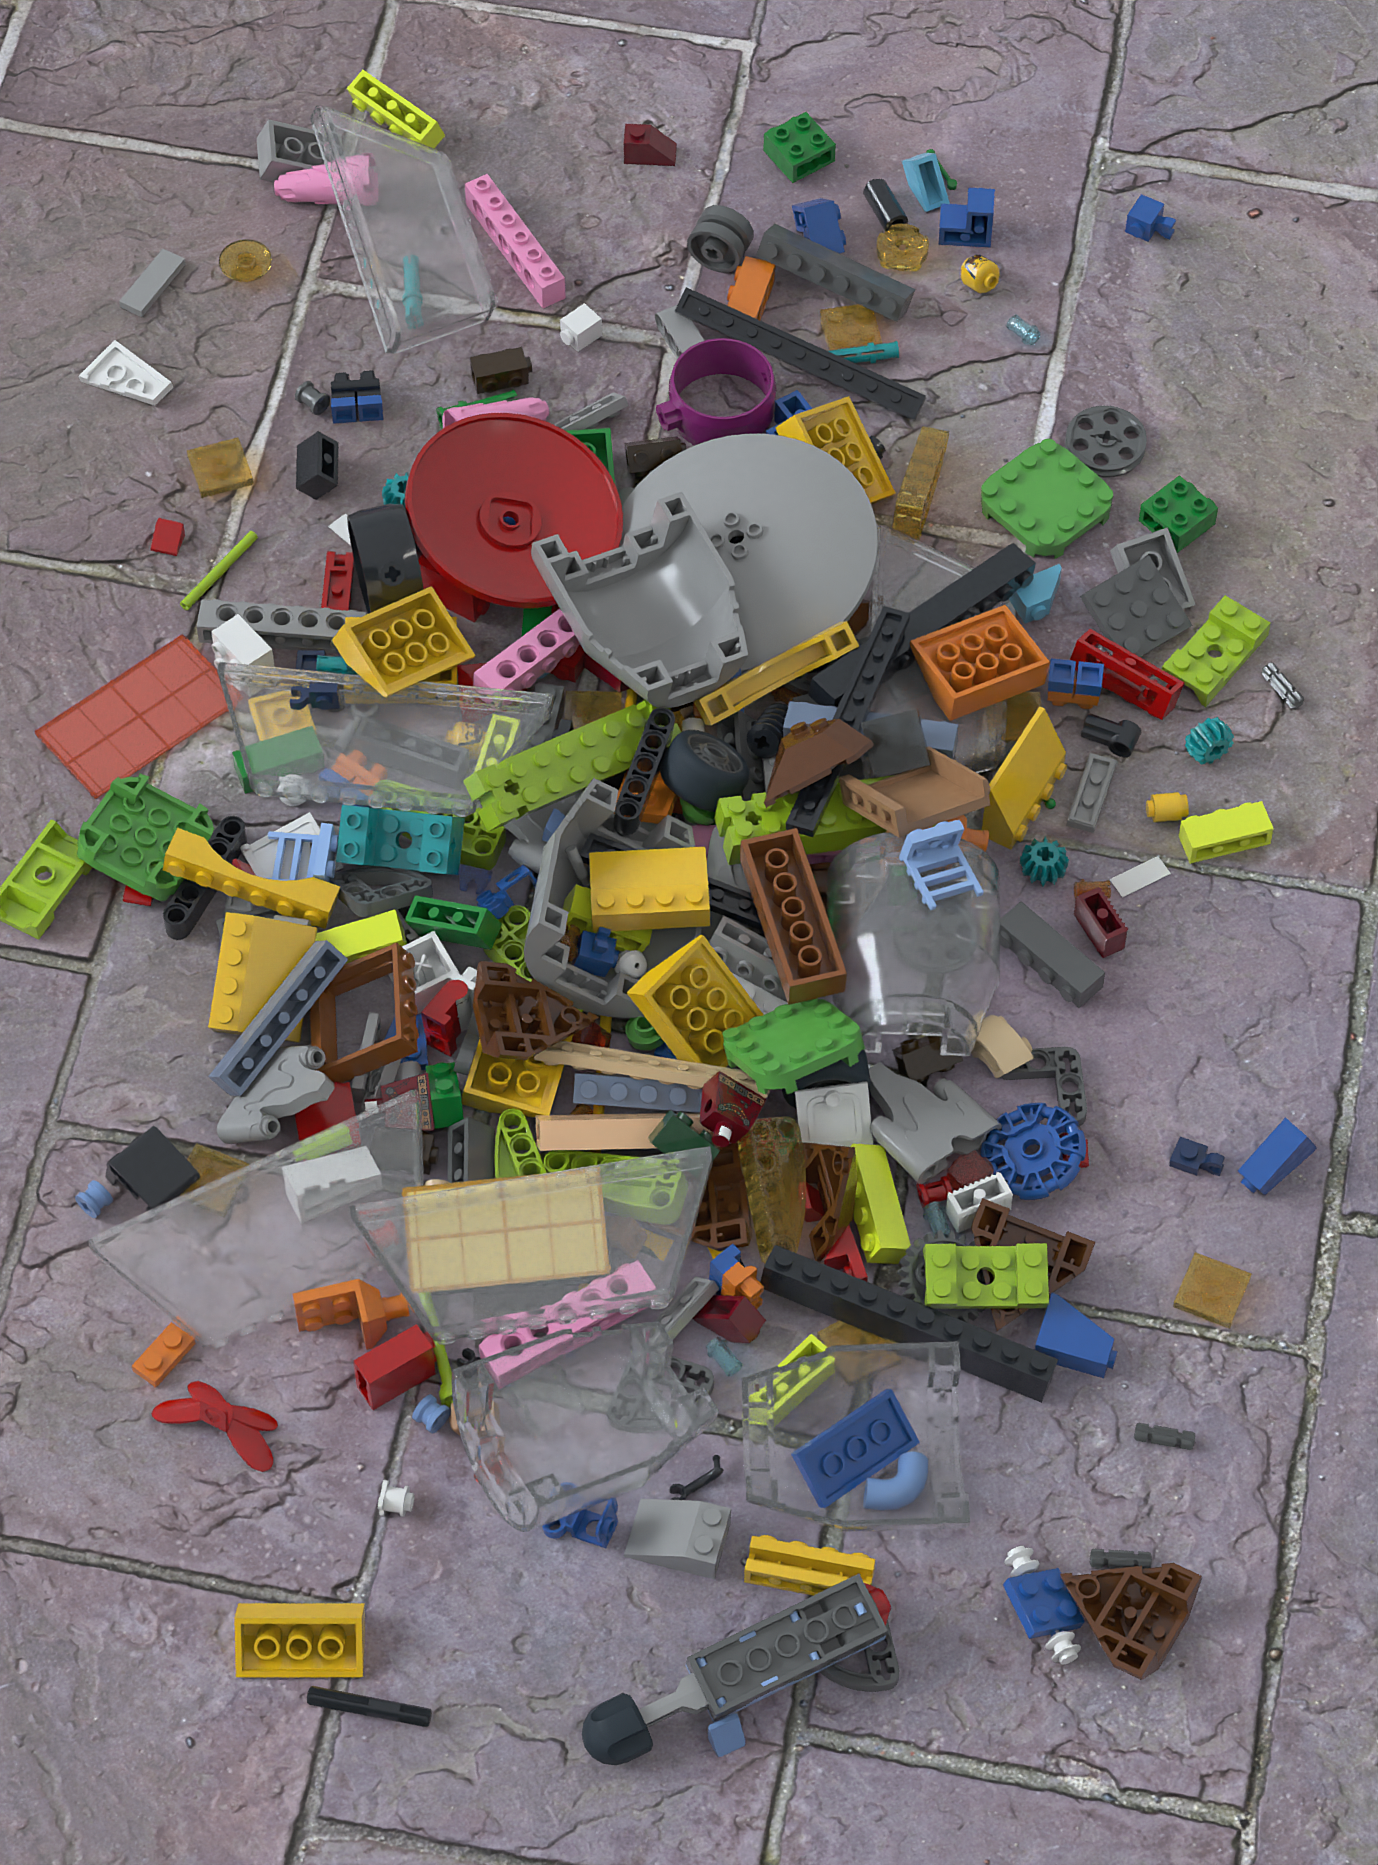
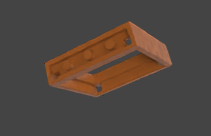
M398 943L345 964L310 1008L311 1046L319 1047L325 1054L324 1064L315 1070L324 1073L332 1082L344 1083L354 1079V1076H361L418 1052L417 1039L419 1038V1033L416 1027L418 1009L415 1004L416 983L414 980L415 960L410 952L408 953ZM393 973L396 1035L338 1059L335 997Z

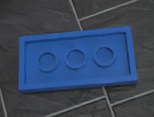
M885 1389L791 1453L819 1508H826L867 1478H870L899 1458L900 1455L915 1447L920 1441L893 1390Z

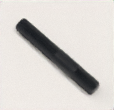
M311 1686L307 1693V1703L309 1705L428 1727L432 1717L430 1708L317 1686Z

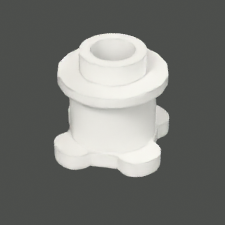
M383 1480L378 1500L379 1515L385 1516L386 1511L400 1513V1517H404L406 1511H412L414 1493H410L409 1486L404 1488L389 1486V1480Z

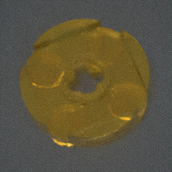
M892 225L890 230L884 234L882 231L877 238L876 253L880 259L881 266L885 269L917 271L928 257V238L926 235L924 237L919 233V229L913 225ZM900 245H905L906 250H900L898 248H900Z

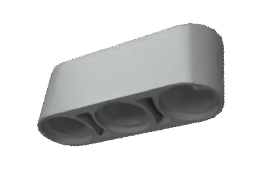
M675 305L655 313V322L663 338L678 359L688 348L705 340L692 320L675 313L677 307Z

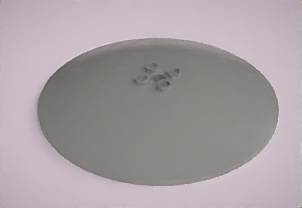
M740 434L712 439L676 454L650 472L636 486L622 505L623 531L619 547L623 546L626 533L651 525L657 500L683 492L734 579V593L736 602L739 604L740 625H743L748 657L741 667V674L838 622L848 621L865 597L877 564L879 548L877 524L871 503L861 484L841 462L827 452L811 444L785 436ZM735 536L744 537L740 543H730V540Z

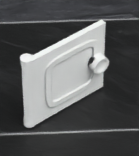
M309 812L274 832L319 835L320 828ZM267 835L250 845H242L240 850L255 875L262 878H272L278 840L268 839ZM286 841L280 879L289 880L295 841ZM303 842L297 880L307 878L312 842ZM336 854L335 872L343 868L341 863L336 862Z
M867 1081L804 1089L795 1092L799 1142L848 1147L852 1144L873 1145Z

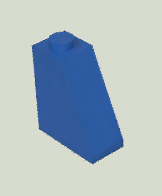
M1284 1118L1238 1170L1244 1177L1241 1183L1252 1193L1259 1190L1263 1195H1266L1307 1159L1317 1147L1302 1131L1287 1118Z
M1051 1293L1035 1350L1058 1359V1366L1104 1378L1107 1368L1113 1369L1118 1351L1112 1350L1114 1338L1058 1294Z

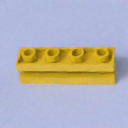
M769 1535L752 1536L749 1557L746 1560L744 1570V1582L813 1596L857 1574H860L864 1583L872 1586L875 1559L863 1553H841L832 1547H822L821 1549L810 1547L801 1541H791L790 1543L778 1541L775 1537Z

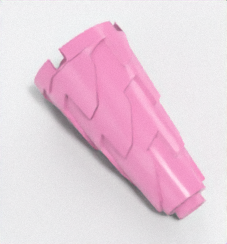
M372 155L335 160V163L286 172V175H279L278 180L274 181L275 195L280 196L281 200H286L287 202H315V204H339L340 206H362L365 208L376 207L375 204H377V174L374 175L373 171L369 170L370 168H376Z
M533 397L508 402L503 400L484 405L479 403L445 410L442 423L443 428L461 419L486 413L521 414L546 421L547 416H549V407L545 401Z

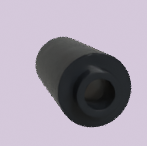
M884 179L870 180L863 190V195L887 234H895L902 231L908 224V218Z

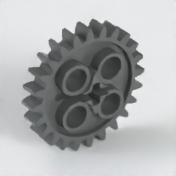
M939 1230L934 1237L929 1232L923 1237V1240L918 1238L913 1242L914 1246L910 1245L905 1252L908 1256L900 1259V1263L905 1267H901L897 1274L905 1278L898 1283V1286L906 1287L907 1289L901 1296L910 1297L911 1300L925 1305L926 1279L921 1275V1270L925 1271L923 1256L925 1244L975 1246V1241L969 1245L965 1244L966 1235L964 1234L956 1240L954 1231H950L945 1238L942 1230ZM981 1270L977 1273V1279L981 1284L985 1285ZM985 1309L935 1310L968 1323L969 1318L974 1321L979 1316L978 1312L982 1313Z

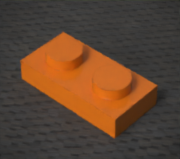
M171 1322L132 1365L133 1372L154 1387H157L196 1344L195 1338Z

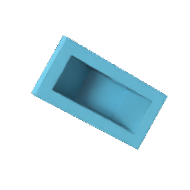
M923 153L902 161L908 185L925 212L941 207V204H950L936 153Z
M1060 564L1033 574V581L1027 587L1019 588L1009 598V601L1025 624L1033 620H1041L1050 613L1060 585L1062 570Z

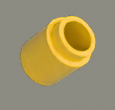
M1179 792L1151 794L1150 800L1146 801L1147 817H1152L1154 823L1182 820V817H1188L1189 805L1187 795H1180Z

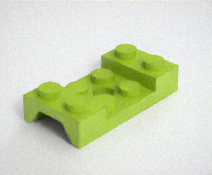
M1225 595L1209 612V618L1181 650L1177 649L1162 666V670L1183 681L1184 685L1194 690L1201 705L1206 707L1268 637L1271 622ZM1215 650L1220 652L1222 656L1214 658L1208 652Z
M50 820L0 887V921L38 940L55 919L53 912L81 874L87 876L93 868L78 858V840L67 835L56 821ZM49 872L52 874L47 880L37 879L40 873Z
M1047 1243L1016 1244V1246L925 1244L923 1248L926 1277L925 1306L933 1309L1047 1308L1049 1304ZM981 1270H988L993 1274L994 1281L989 1285H983L978 1281L977 1273Z

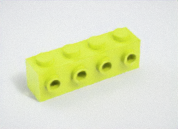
M362 70L346 88L353 98L352 104L359 111L364 112L366 110L369 112L370 117L379 125L384 123L389 126L388 129L399 139L402 136L408 140L407 143L418 152L421 149L429 155L445 137L436 120L365 70Z
M852 1144L850 1147H855L858 1178L853 1213L854 1222L857 1224L861 1239V1248L864 1250L867 1263L898 1264L900 1259L907 1255L905 1251L911 1244L885 1149L881 1145Z

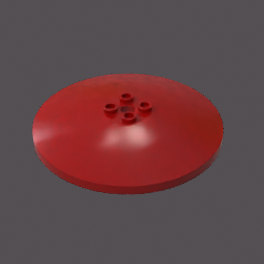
M486 413L456 421L436 433L423 446L412 465L406 484V514L412 535L422 554L453 585L479 599L494 604L516 608H540L557 605L531 556L533 542L558 534L568 553L577 551L581 559L584 560L619 548L622 538L623 511L621 500L615 483L603 463L575 436L562 428L538 418L513 413ZM503 518H513L516 525L506 524Z

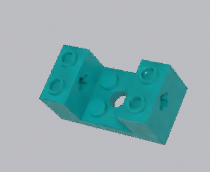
M342 805L336 862L459 875L465 818ZM404 832L409 833L412 837V843L406 849L402 848L399 844V837Z

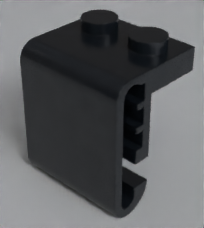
M152 1126L144 1134L136 1137L121 1153H117L108 1161L105 1178L113 1186L119 1181L136 1200L141 1197L148 1205L146 1211L152 1216H156L197 1182L201 1176L157 1127Z

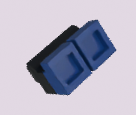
M373 370L360 373L359 380H350L349 374L346 372L335 374L334 381L331 382L333 424L357 422L356 403H358L360 422L384 420L379 378L375 377Z

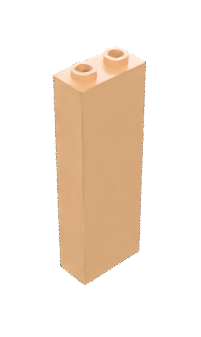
M700 1112L685 1113L694 1121L692 1127L700 1133L705 1129L713 1135L712 1131L703 1127L699 1122ZM667 1113L535 1115L536 1146L540 1151L657 1148L650 1143L648 1137Z

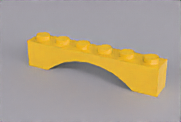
M847 621L838 622L724 683L713 692L695 700L694 703L705 725H713L776 688L859 647V644Z
M177 828L165 853L162 869L173 876L183 877L201 886L224 892L228 896L238 897L256 906L266 907L277 911L283 916L308 919L311 921V926H318L326 929L335 908L340 886L315 877L282 881L251 875L225 861L212 849L204 837Z

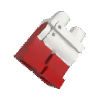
M468 967L462 975L453 972L449 977V982L441 988L421 1012L427 1045L450 1057L457 1050L456 1038L462 1031L468 1029L473 1012L477 970L472 967Z

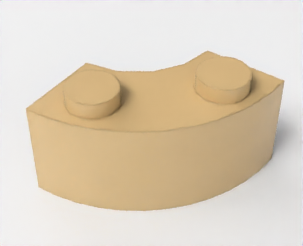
M989 1015L960 1031L973 1058L982 1060L996 1079L1034 1058L1031 1054L1032 1047L1025 1037L1021 1038L1002 1016Z

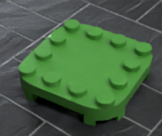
M1044 439L1041 443L1027 448L990 475L981 487L983 515L987 520L993 517L1026 546L1025 553L1033 558L1035 554L1042 556L1054 555L1055 559L1064 555L1065 547L1096 524L1101 523L1104 525L1109 519L1113 500V491L1107 483L1068 449L1056 444L1052 439Z
M140 773L138 777L120 779L118 776L111 782L110 790L87 822L83 821L77 841V856L91 867L132 889L154 897L159 901H165L170 895L175 894L184 880L183 877H176L162 870L165 853L177 828L204 837L208 842L215 827H213V822L207 814L208 809L199 804L197 808H194L148 784L149 776Z
M818 998L790 1005H780L774 1011L763 1016L753 1017L749 1022L737 1028H729L723 1032V1045L730 1068L738 1066L756 1081L758 1092L765 1095L770 1089L785 1088L786 1094L796 1092L798 1089L795 1080L839 1060H842L851 1067L859 1062L858 1054L861 1050L865 1049L861 1029L858 1024L830 1002Z

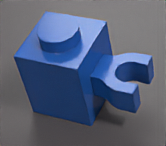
M1141 194L1127 215L1125 232L1149 242L1156 231L1161 236L1170 240L1175 232L1173 226L1176 223V219L1163 217L1164 203Z
M599 927L596 934L583 930L575 943L572 965L601 977H605L610 968H615L619 951H615L617 939L609 937L611 929Z

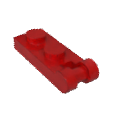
M327 551L321 608L350 610L355 568L352 552H346V555L336 554L335 551Z

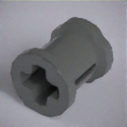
M305 381L296 390L295 400L310 407L314 415L322 414L330 404V396L319 392L314 388V384L311 381Z

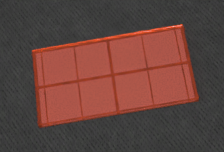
M181 634L37 729L35 735L85 787L90 795L96 799L110 790L111 782L118 776L120 779L131 776L242 702L243 696L193 646L187 637Z

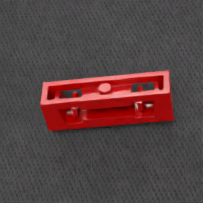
M1089 629L1077 640L1070 658L1071 661H1076L1075 670L1077 672L1079 661L1104 664L1103 688L1116 693L1127 702L1135 704L1147 711L1151 716L1161 720L1175 708L1184 686L1183 681L1092 629ZM1099 644L1111 650L1113 654L1110 656L1109 652H1103L1098 649ZM1154 675L1168 684L1164 687L1158 683V680H1151L1150 677Z

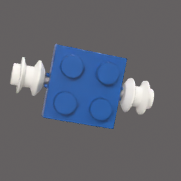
M1018 1546L1007 1554L1008 1557L1004 1563L1006 1566H1013L1014 1569L1010 1573L1011 1578H1008L1003 1583V1586L1028 1638L1032 1639L1051 1635L1046 1644V1649L1055 1651L1052 1661L1060 1662L1062 1665L1068 1664L1078 1657L1077 1653L1081 1650L1079 1644L1073 1645L1071 1642L1075 1634L1068 1631L1081 1628L1085 1620L1061 1579L1059 1568L1035 1573L1040 1563L1038 1560L1030 1559L1034 1552L1033 1549Z

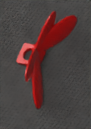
M200 1381L191 1382L187 1389L192 1398L168 1400L158 1404L153 1409L152 1417L161 1423L181 1424L202 1420L226 1432L237 1453L254 1470L266 1472L273 1465L272 1452L259 1431L275 1430L278 1426L275 1418L254 1408L231 1405L226 1402L215 1388L207 1383Z

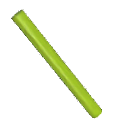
M249 531L180 602L181 607L188 611L258 539L257 534Z

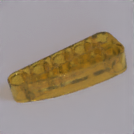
M922 426L897 496L892 527L893 537L916 542L920 541L942 468L949 431Z
M786 1116L759 1118L755 1120L751 1130L737 1141L759 1255L761 1261L765 1264L774 1245L797 1253L805 1216L806 1170L801 1131L796 1120ZM779 1130L782 1131V1133L784 1134V1137H782V1135L780 1134ZM758 1160L761 1161V1163L764 1166V1169L759 1165ZM764 1189L769 1193V1197L765 1194ZM770 1218L774 1221L775 1226L772 1225Z

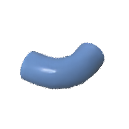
M906 1452L898 1458L897 1474L891 1479L867 1478L864 1488L863 1509L897 1510L913 1503L925 1488L928 1477V1458L919 1452Z

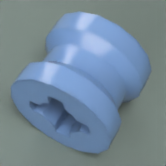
M95 1180L88 1184V1189L85 1192H80L75 1196L77 1204L92 1218H96L101 1213V1208L109 1206L113 1202V1198L107 1189Z
M429 1394L416 1406L412 1419L418 1423H424L426 1430L433 1434L446 1423L451 1409L446 1405L438 1404L437 1398Z

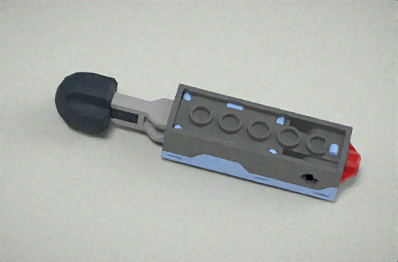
M860 1574L840 1582L688 1656L685 1666L689 1675L681 1678L676 1692L641 1709H638L632 1697L625 1693H621L599 1704L589 1712L583 1722L582 1739L584 1747L592 1758L597 1761L616 1766L650 1752L653 1747V1741L648 1727L681 1711L697 1715L707 1710L713 1723L884 1640L888 1632L886 1624L891 1611L890 1602L882 1589L864 1583Z

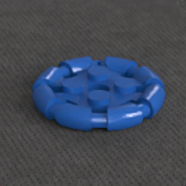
M1028 1103L1017 1106V1110L1009 1114L1005 1112L996 1119L1002 1125L1001 1131L993 1129L987 1133L988 1137L981 1145L980 1159L982 1170L988 1173V1177H991V1174L996 1175V1172L1001 1173L1013 1195L1019 1196L1020 1200H1037L1049 1197L1048 1193L1057 1189L1063 1190L1076 1178L1080 1172L1079 1164L1085 1160L1086 1139L1084 1132L1078 1128L1079 1122L1063 1108L1058 1106L1054 1108L1048 1107L1046 1103ZM1044 1118L1048 1119L1047 1125L1039 1124ZM1021 1120H1024L1023 1123L1018 1124V1125L1015 1126V1127L1013 1126V1124H1015V1123H1017V1122H1019V1121H1021ZM1062 1132L1068 1133V1135L1062 1138L1058 1134ZM1006 1140L1004 1146L998 1144V1141ZM1036 1144L1040 1146L1039 1151L1033 1155L1025 1153V1150L1030 1145ZM1062 1154L1070 1156L1068 1162L1063 1161ZM1005 1161L1006 1165L998 1169L999 1164ZM1051 1172L1053 1178L1043 1183L1040 1177ZM1018 1176L1023 1180L1022 1184L1015 1183Z

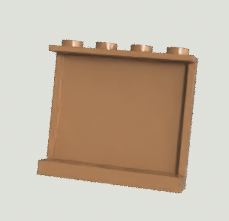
M930 746L925 747L928 764L866 785L850 774L839 777L843 804L898 838L909 834L913 830L925 829L940 822L989 806L991 790L989 782L985 777Z

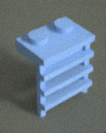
M960 819L952 822L943 821L935 827L924 830H913L907 834L899 855L900 861H904L907 866L906 872L908 876H912L915 881V889L920 890L923 896L922 902L928 905L930 911L936 909L935 901L971 890H974L977 897L982 896L984 893L958 846L964 831ZM956 862L960 864L959 867L921 877L919 874ZM966 876L968 879L967 881L930 892L927 888Z
M321 823L319 835L269 831L268 839L278 840L273 876L266 879L287 881L286 879H280L286 841L289 840L295 841L289 880H297L303 842H312L307 878L315 877L330 883V878H334L335 854L339 835L335 834L333 824Z

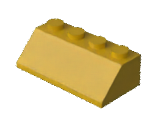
M238 1603L234 1617L236 1677H363L365 1603Z

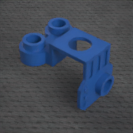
M523 864L495 883L500 891L497 893H492L491 890L482 892L476 898L478 901L477 907L487 908L497 919H500L514 905L505 890L526 876L529 877L536 889L537 880L532 872ZM518 875L515 879L508 882V880H510L512 877Z
M570 1484L559 1486L554 1493L555 1503L559 1511H549L543 1516L541 1525L544 1534L549 1538L557 1539L562 1537L567 1531L574 1538L606 1549L618 1524L616 1497L612 1496L609 1499L603 1514L600 1515L587 1510L586 1504L580 1500L579 1492L575 1486ZM567 1498L573 1499L571 1503H563V1501ZM593 1521H599L595 1532L596 1537L590 1536L586 1532L587 1525ZM553 1525L561 1526L557 1530H550Z

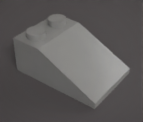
M268 119L257 137L259 175L262 180L274 182L278 180L279 175H286V172L312 168L311 166L335 163V160L342 159L340 136Z
M1168 528L1117 544L1110 550L1118 573L1149 555L1182 609L1196 605Z
M640 1499L624 1557L715 1580L731 1525V1508L704 1501Z

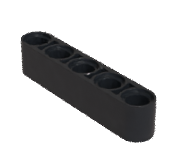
M660 707L651 712L617 800L613 826L622 835L633 834L639 828L660 772L661 762L670 745L675 716L667 708Z
M237 816L224 818L208 841L212 849L219 855H223L221 857L231 865L232 860L238 859L241 855L240 847L247 844L245 824ZM184 878L163 912L167 935L175 940L186 938L192 932L218 890L201 886L194 881Z

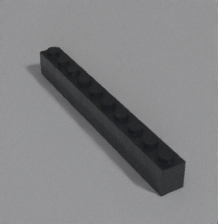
M1011 543L910 611V622L882 683L888 682L896 672L901 669H907L916 658L910 647L911 640L990 611L1000 601H1007L1015 591L1021 587H1027L1033 581L1036 562L1017 545ZM867 641L811 679L809 696L818 705L839 706Z
M774 1245L763 1268L760 1283L764 1286V1290L1038 1402L1042 1403L1051 1383L1058 1359L780 1246Z

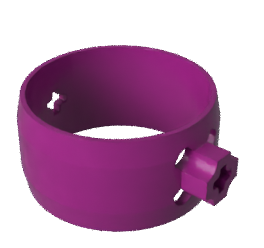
M717 338L705 340L691 346L680 355L674 364L669 379V401L656 405V413L664 431L676 428L679 434L694 446L712 439L731 435L765 434L771 425L775 410L776 380L772 367L762 352L752 345L739 340ZM728 374L742 377L754 383L762 390L766 397L750 411L735 416L717 417L694 410L681 399L679 394L685 387L697 379L709 375Z

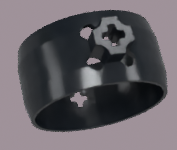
M386 504L362 509L347 516L353 559L368 614L424 590L411 527L402 504Z

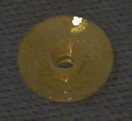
M250 239L230 243L222 250L219 257L220 269L224 275L239 282H250L261 278L269 271L272 264L269 249L264 244Z

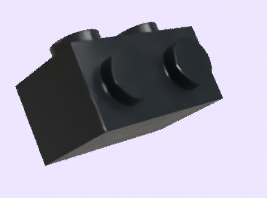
M317 431L297 445V490L317 500L338 486L339 442Z

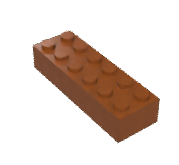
M797 828L741 840L740 862L788 1005L845 992L847 972Z

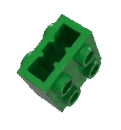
M807 112L792 117L789 121L773 127L764 133L763 151L792 183L835 162L836 144Z
M1179 475L1141 504L1138 521L1152 533L1168 528L1175 550L1178 553L1216 524L1218 507L1210 498H1206L1191 482H1187Z

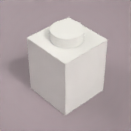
M585 303L560 319L561 339L566 345H571L577 352L602 336V319Z

